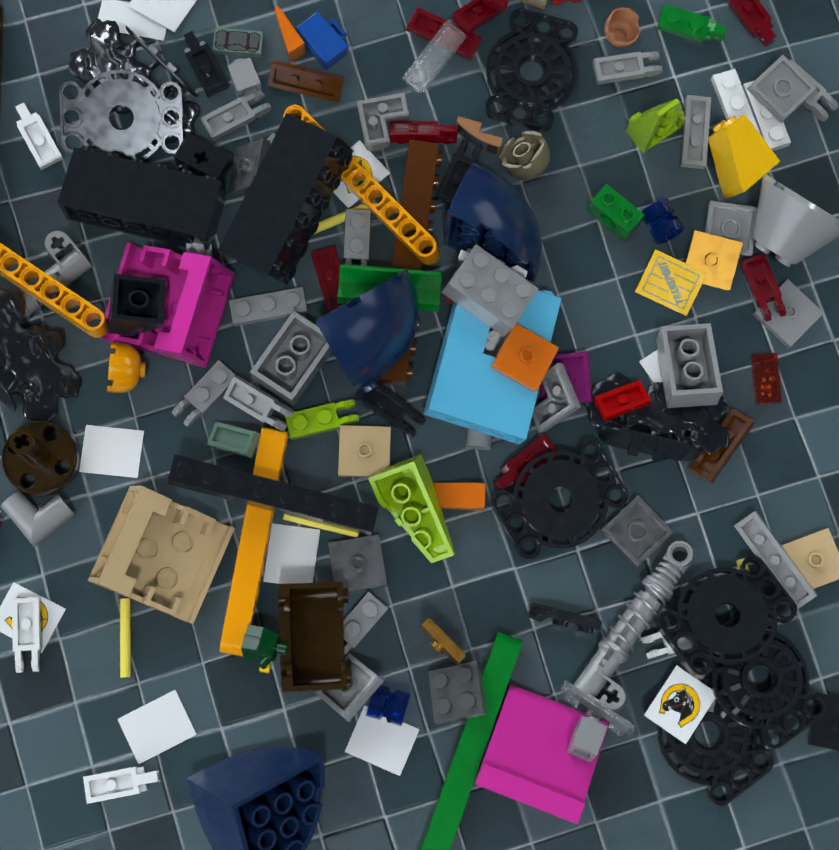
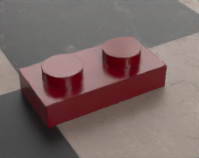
M473 0L455 11L452 20L470 34L498 16L501 11L482 4L483 0Z

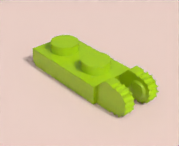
M354 399L297 411L291 417L285 416L291 440L340 429V425L358 422V414H351L340 419L337 416V411L354 407Z

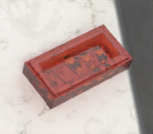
M777 353L752 354L750 357L755 405L780 404L782 396Z

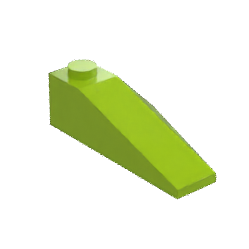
M678 99L671 100L650 108L642 114L637 112L629 119L626 132L643 154L682 128L686 117Z
M422 454L398 462L368 478L380 505L383 508L386 507L395 518L394 521L399 527L402 526L412 537V542L431 563L455 555L437 493Z

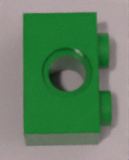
M607 183L591 200L587 209L592 216L624 242L641 224L645 215Z

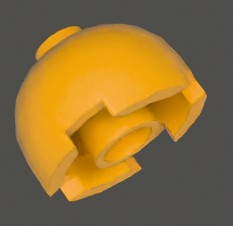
M111 342L110 348L116 350L115 354L110 353L108 380L113 381V386H107V392L126 393L137 386L139 377H145L146 362H141L140 353L130 344Z

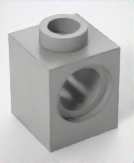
M250 57L247 59H237L230 65H227L229 76L238 98L246 97L255 91L262 90L261 82Z
M582 716L576 724L567 753L592 762L598 755L607 726L601 724V721L595 717Z

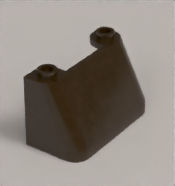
M343 582L279 584L280 643L288 644L287 655L280 654L281 694L346 690L347 684L352 683L351 668H346L344 658L343 604H348V588H343Z

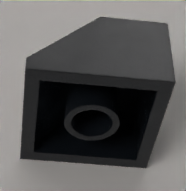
M114 274L110 294L108 333L136 336L163 327L166 280Z

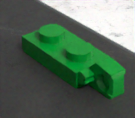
M664 4L657 29L703 43V40L710 41V38L722 41L727 27L715 23L716 20L710 17Z

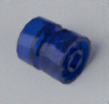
M668 198L661 199L642 211L645 214L643 221L647 227L652 228L650 234L657 245L670 241L685 230L679 217L673 216L675 210Z
M380 685L371 696L366 716L378 720L386 717L388 723L402 726L411 693L398 689L391 692L389 687Z

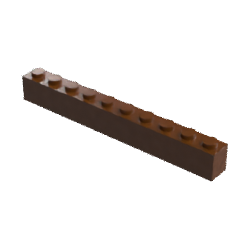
M410 139L400 205L432 236L433 222H429L430 213L435 214L436 199L432 198L433 190H438L440 176L435 175L436 167H441L443 153L438 152L439 143ZM409 230L405 237L413 236L416 230ZM396 237L391 268L427 271V269H422L423 263ZM430 246L425 247L422 254H428ZM420 317L418 319V326L416 332H418L419 330ZM417 341L412 342L408 352L395 368L376 381L378 384L406 387V381L412 380L414 365H409L410 355L415 356Z

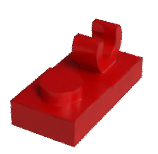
M638 380L595 396L594 403L604 421L646 407L650 405L651 399L642 382Z

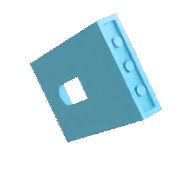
M538 290L517 321V324L551 343L562 298L555 296L551 291ZM453 301L423 415L519 445L527 438L539 388L536 392H533L491 368L496 357L483 354L490 327Z

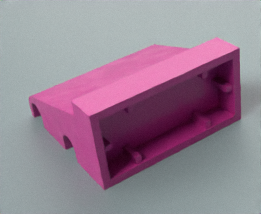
M127 242L117 274L166 280L164 325L161 328L136 336L110 334L107 332L100 338L110 343L122 342L130 344L137 350L180 360L189 365L207 368L235 273L211 256L183 252V255H180L170 249L147 245L140 248ZM109 298L108 305H107V308H106V311H105V314H104V316L106 317V319H107V321H108V324H109L110 298Z
M509 684L506 697L501 705L473 784L578 824L604 738L598 755L592 762L567 753L576 724L582 716H594ZM597 718L601 721V724L606 725L608 728L607 721Z

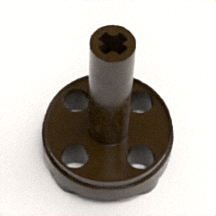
M34 421L20 426L8 437L2 451V465L8 480L20 491L30 496H50L63 490L77 477L79 451L74 439L65 429L51 422ZM50 431H58V436L54 441H47V435ZM65 463L70 464L68 473L59 475V467ZM34 476V485L30 488H25V479Z

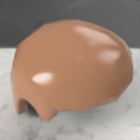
M620 7L613 10L605 22V36L608 42L615 47L627 48L633 45L641 32V28L638 25L639 16L630 8Z

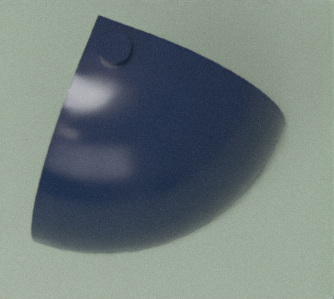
M474 162L465 174L447 212L443 245L459 252L461 250L467 252L468 248L472 249L477 244L496 259L505 262V265L509 268L518 265L528 271L525 279L535 282L541 263L542 241L539 225L532 209L523 196L509 182L493 171Z
M406 269L315 321L357 392L363 390L366 393L377 387L376 381L395 368L408 352L415 337L419 319V302L414 282Z
M272 747L248 751L221 760L188 777L187 782L199 822L213 850H306L322 810L323 804L320 803L321 789L325 788V771L323 757L319 753L297 747Z

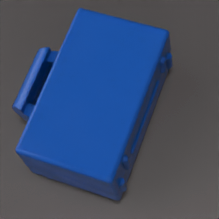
M316 12L296 27V31L304 41L305 47L325 70H328L348 55V45L344 41L347 33L334 19L327 22L319 12Z

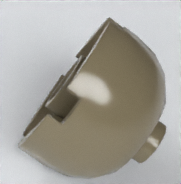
M525 131L521 133L523 137L517 140L513 137L503 146L500 152V159L503 167L511 177L521 181L531 180L540 176L548 167L550 149L543 136L536 131Z

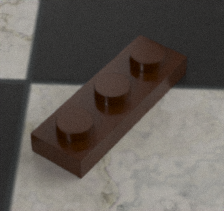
M273 60L270 67L268 86L339 103L344 77Z
M731 409L721 423L729 432L728 447L720 448L712 454L702 450L699 457L690 467V471L711 484L716 480L754 426L753 419L734 409Z

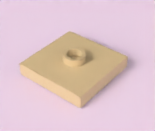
M340 425L338 477L369 478L390 467L391 427Z
M829 528L782 545L813 589L839 580V552Z

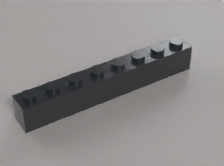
M176 454L173 458L167 482L168 485L367 536L373 533L379 507Z

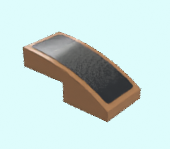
M458 116L456 123L457 132L464 139L476 147L477 145L481 146L483 151L499 156L503 138L480 132L481 122Z

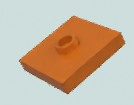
M516 323L505 338L491 368L529 390L536 392L559 347Z

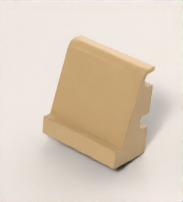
M130 486L88 581L175 618L194 624L235 528L221 524L216 519L188 506L177 504L172 499L144 486Z

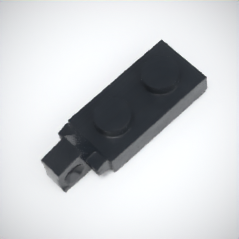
M193 31L184 34L185 42L188 46L187 49H184L186 58L207 98L228 89L229 84L208 44H205L204 41L198 43Z
M534 602L531 603L528 614L529 618L538 622L550 617L553 618L552 624L568 627V623L579 625L578 631L593 634L594 629L600 631L602 625L599 619Z

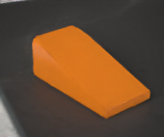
M276 6L274 7L276 20L289 61L293 62L305 54V43L280 7Z
M434 483L441 509L484 511L486 483Z

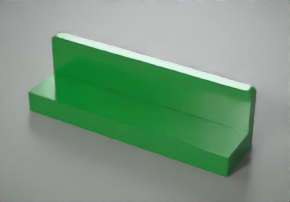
M341 264L337 304H345L406 269ZM407 269L416 288L419 310L439 312L442 273Z

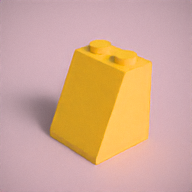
M745 114L737 118L732 115L726 121H721L713 128L714 133L708 137L722 195L725 199L748 190L780 162L779 158Z

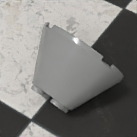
M766 174L763 176L753 234L755 247L766 254L771 250L776 254V260L790 267L791 264H798L839 238V219L783 184L777 183Z

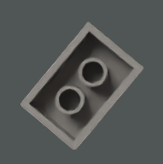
M475 244L441 293L504 337L513 329L539 288Z
M293 311L254 365L250 375L252 380L294 407L330 356L332 350L319 327Z
M711 323L660 327L656 338V345L667 408L717 405L723 389Z

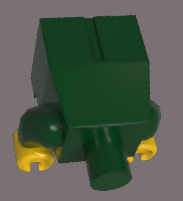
M248 625L241 649L245 661H258L260 665L259 671L270 673L272 668L270 662L275 661L277 653L287 655L288 644L280 643L277 632L270 631L264 627Z

